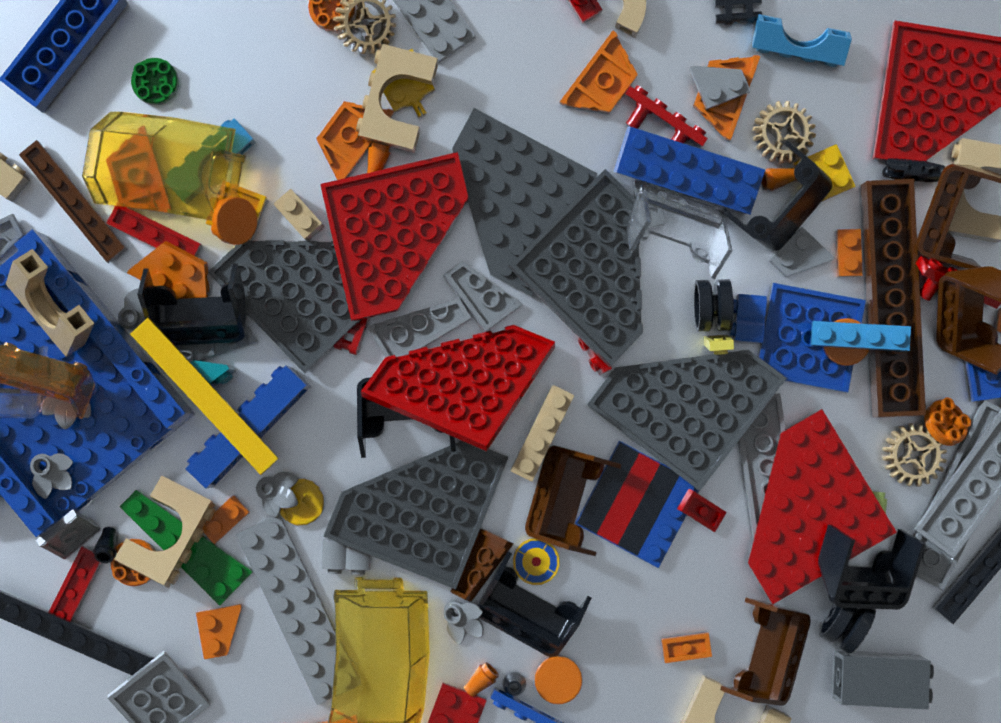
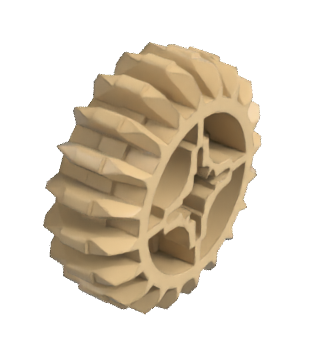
M341 0L340 4L344 9L337 7L335 11L341 15L340 17L333 18V21L340 22V25L335 26L334 30L342 31L337 38L339 40L346 38L343 43L344 47H348L352 43V52H356L358 48L360 54H365L366 50L372 54L375 52V48L381 50L382 43L385 45L390 43L386 36H394V32L389 30L396 27V23H390V19L395 18L396 15L388 13L393 8L392 5L384 6L386 0ZM365 3L372 5L380 15H372L368 7H365ZM357 5L356 18L348 22L350 11ZM363 19H374L368 25H355V23L361 22ZM381 22L380 32L376 36V38L373 39L372 35H374V26L377 23ZM350 29H358L362 37L365 38V42L357 39Z
M780 101L775 103V108L769 104L766 107L767 112L761 110L759 113L762 118H756L754 121L759 126L753 127L752 132L759 133V135L754 136L753 141L761 142L756 146V149H765L762 153L763 157L768 153L771 154L770 162H773L776 157H778L779 164H783L785 157L788 164L793 162V157L797 161L800 160L790 150H781L783 144L779 141L782 138L780 135L782 132L779 131L786 125L787 133L789 134L784 139L791 143H799V146L796 148L804 155L809 153L807 147L814 145L810 139L815 138L816 133L809 130L814 129L816 126L813 123L808 124L812 116L808 115L805 117L803 115L807 111L806 108H803L800 112L797 110L799 107L798 103H795L792 108H790V101H786L784 107H782ZM778 115L787 116L784 123L769 122L772 117ZM794 120L800 125L802 136L794 129ZM766 129L775 137L774 146L767 138Z
M909 423L907 429L904 426H899L900 434L897 431H892L891 435L894 437V440L891 438H886L885 440L890 444V447L882 448L884 452H888V456H883L882 460H889L890 462L884 466L885 469L893 468L894 470L890 473V477L894 478L899 474L897 482L902 483L906 479V486H911L913 481L916 487H920L922 481L925 484H930L929 476L932 479L938 478L935 470L943 472L944 469L939 466V463H946L947 460L941 458V454H946L947 450L939 448L943 444L938 441L936 442L930 435L927 427L923 431V424H917L915 428L913 423ZM910 436H919L928 445L919 447L915 441L911 440ZM904 441V453L897 459L898 447ZM912 450L922 451L918 453V456H916L917 460L907 459L910 457V454H913L911 452ZM931 453L930 464L925 469V457ZM911 463L919 474H909L900 465Z

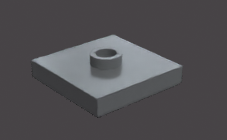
M72 509L36 541L40 547L62 559H66L97 533L100 528L97 523Z

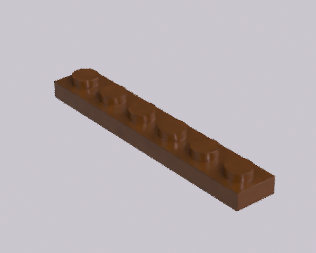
M38 140L19 154L107 263H110L127 249Z

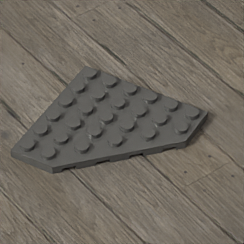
M474 108L452 151L453 153L458 152L469 198V207L489 273L496 279L532 297L534 292L509 266L594 181L597 173Z
M604 169L520 254L509 268L608 367H611L643 333V323H641L642 290H640L641 258L639 257L640 228L638 225L639 202Z
M248 240L232 248L208 271V274L222 287L223 284L230 280L233 263H238L245 290V312L304 373L311 369L350 329L361 321H351L333 241Z
M749 349L721 355L711 354L615 367L587 405L700 491L787 378Z
M459 441L456 443L455 452H451L450 445L346 489L340 493L323 537L456 589L508 457L490 449L485 451L464 441Z

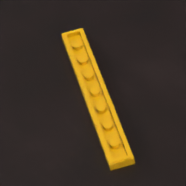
M147 318L130 333L260 475L279 459L150 318Z

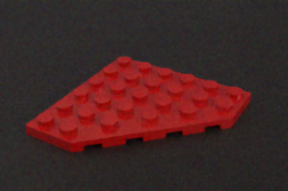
M895 20L892 25L873 159L886 161L888 158L927 161L1000 108L1001 37Z
M458 152L320 184L351 321L387 314L400 309L469 199Z
M516 325L505 327V330L494 333L487 331L475 334L471 339L463 341L455 339L443 342L439 347L431 349L424 347L409 351L408 355L395 357V355L385 357L361 390V395L363 398L487 451L555 348V341Z
M823 409L780 433L748 559L750 568L772 604L822 576L818 565V558L828 525L835 526L855 539L850 559L897 533Z

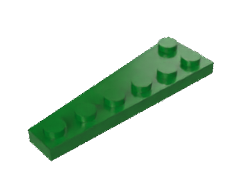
M135 490L121 504L120 508L163 550L171 548L179 540L183 527L182 521L141 491ZM204 536L198 542H194L190 549L192 554L189 560L181 566L219 606L253 573L252 569L226 553Z

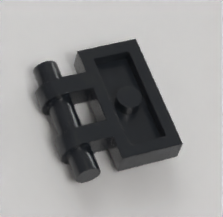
M714 0V8H724V14L715 15V23L732 25L734 22H745L746 24H753L754 21H757L758 14L763 15L762 11L753 12V6L761 5L762 0ZM732 7H745L744 13H732Z

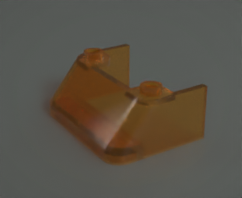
M7 342L0 345V383L69 402L77 417L83 419L95 387V382L86 365L79 362L70 364L20 350L16 345Z

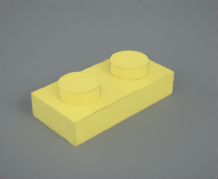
M727 334L703 336L704 346L716 355L727 354L728 350L734 349V340Z

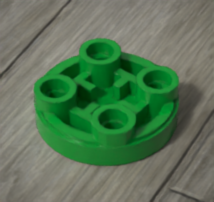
M149 58L134 66L131 85L135 95L140 100L150 105H161L167 103L175 96L179 86V78L176 70L168 61L160 58Z

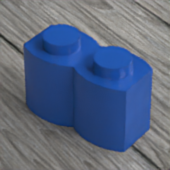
M736 295V299H733L734 322L732 330L729 331V336H733L734 342L762 344L764 340L767 296Z

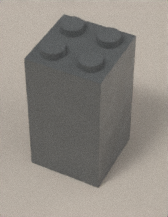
M835 650L832 698L841 705L929 709V703H932L933 700L930 679H933L934 667L930 660L920 655L858 651L848 654L845 651Z

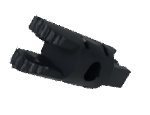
M888 158L885 164L886 167L883 168L882 176L889 179H914L917 182H938L945 166L928 161Z

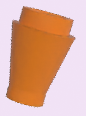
M372 142L371 147H368L367 173L383 170L391 154L389 152L390 146Z
M794 167L767 168L761 182L764 190L774 191L786 184L797 181L794 176Z
M487 662L484 665L480 664L469 682L464 686V689L470 696L474 697L479 692L496 683V678L499 677V674L491 664Z

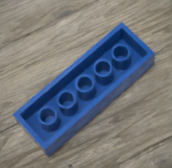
M60 0L1 75L0 81L44 113L125 9L128 2L126 0Z
M627 127L613 172L751 215L765 169L634 127Z
M279 366L271 374L273 379L268 384H261L254 392L256 396L251 401L246 400L237 409L240 417L260 438L311 388L290 366ZM221 432L216 436L213 434L204 443L206 448L199 453L195 452L188 459L189 465L185 468L205 489L214 488L243 458L241 453Z

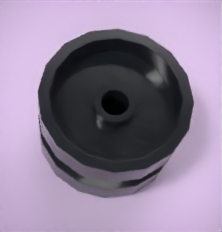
M730 279L716 280L713 290L709 280H696L694 285V317L697 332L710 331L713 326V319L718 331L732 330L734 301Z
M832 604L823 620L819 635L830 643L837 640L838 648L848 654L853 653L868 634L875 619L876 609L840 608Z

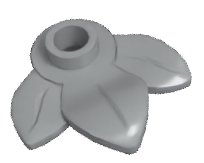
M138 288L130 291L125 296L124 308L118 314L119 324L125 329H135L145 321L137 295ZM128 314L134 315L132 322L127 321Z
M65 381L59 383L55 387L54 393L44 399L42 414H54L57 423L66 430L74 423L77 415L89 418L91 406L88 399L79 394L75 384ZM64 389H69L71 391V395L69 398H64L62 396V391Z
M61 453L52 456L38 454L31 460L30 469L34 474L32 485L42 498L47 499L53 488L59 490L72 488V478L67 469L70 468L73 461L67 455ZM42 461L47 464L45 470L40 469L39 465Z
M280 472L273 478L263 477L258 481L256 492L262 499L263 509L267 514L277 518L281 508H292L298 505V500L290 489L298 481L296 475ZM266 484H269L270 491L266 493L264 491V486Z
M451 601L445 606L444 618L448 622L447 631L457 644L462 643L466 634L475 637L483 636V625L478 619L483 611L479 606L471 602L462 604L459 601Z

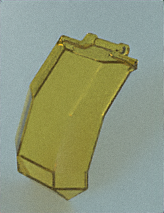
M109 112L89 131L82 178L94 204L159 211L212 221L213 213L219 200L229 197H240L238 189L242 165L245 164L246 156L232 153L236 130L233 128L174 117L129 112ZM229 161H232V162H233V167H232V173H231L229 191H228V193H227V192H224V191H225V185H226V179H227Z
M355 577L354 590H335L333 595L335 603L336 656L328 723H421L425 706L430 655L427 591H404L403 579L394 577L393 580H372ZM365 589H393V591H365Z

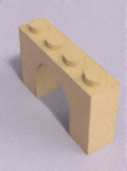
M383 44L381 50H377L374 63L377 64L375 73L371 72L368 86H371L369 95L364 97L362 109H365L363 118L358 119L356 131L359 132L358 135L361 139L415 153L421 132L420 127L389 118L382 110V94L390 83L398 79H411L433 85L439 61L435 57Z
M962 138L957 144L953 145L951 157L954 158L953 164L972 165L1001 173V145ZM963 190L948 233L955 236L997 243L1001 241V216L982 213L972 208L967 202Z
M31 249L12 262L6 285L67 357L85 345L95 323L80 305L67 313L63 312L49 295L44 282L48 267L37 253Z
M555 385L551 386L540 412L512 465L511 472L531 482L533 481L573 400V394Z
M161 475L150 497L180 515L183 527L179 540L167 550L151 551L126 538L114 560L169 589L171 584L174 585L180 576L179 569L182 564L187 563L192 554L190 549L194 542H198L202 537L204 531L202 528L205 522L210 521L213 517L215 504L206 497Z
M702 675L681 723H715V714L725 693L720 689L721 686L725 685ZM766 705L758 723H790L792 718L788 714Z

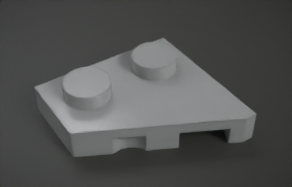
M692 66L689 68L706 110L748 94L751 91L742 69Z
M801 227L769 262L787 277L830 262L835 257Z

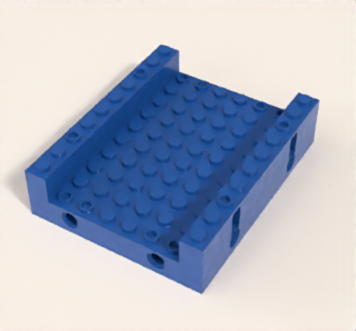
M32 229L14 244L18 251L0 265V495L33 535L40 537L72 509L77 512L80 511L194 416L195 413L129 333L119 324V321L47 235ZM31 249L37 253L48 267L44 282L49 295L56 305L65 313L80 305L95 323L85 345L67 357L6 285L12 262ZM65 381L75 384L79 394L85 396L91 406L89 418L77 415L74 423L66 430L60 427L54 414H42L44 399L54 393V389L59 383ZM64 389L62 396L64 398L70 397L71 391ZM57 453L65 454L73 461V464L67 469L72 478V488L68 490L53 488L48 498L44 499L38 495L32 485L34 474L30 469L31 460L38 454H47L49 456ZM42 461L39 466L41 470H45L47 464Z

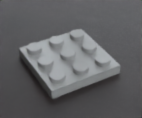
M165 651L107 696V699L129 723H188L210 705L207 698Z

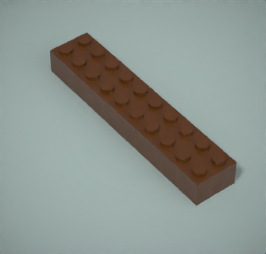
M914 179L866 181L861 184L868 324L911 326L910 351L869 350L872 418L926 415L919 268L916 265L918 250L916 248L917 228Z

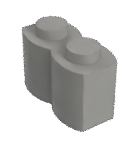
M331 539L323 540L322 569H328L327 573L342 574V570H351V574L364 575L365 570L371 569V555Z

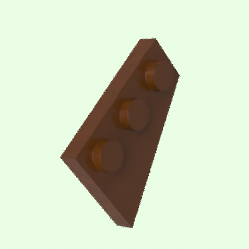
M480 528L457 588H452L450 592L472 602L514 543Z

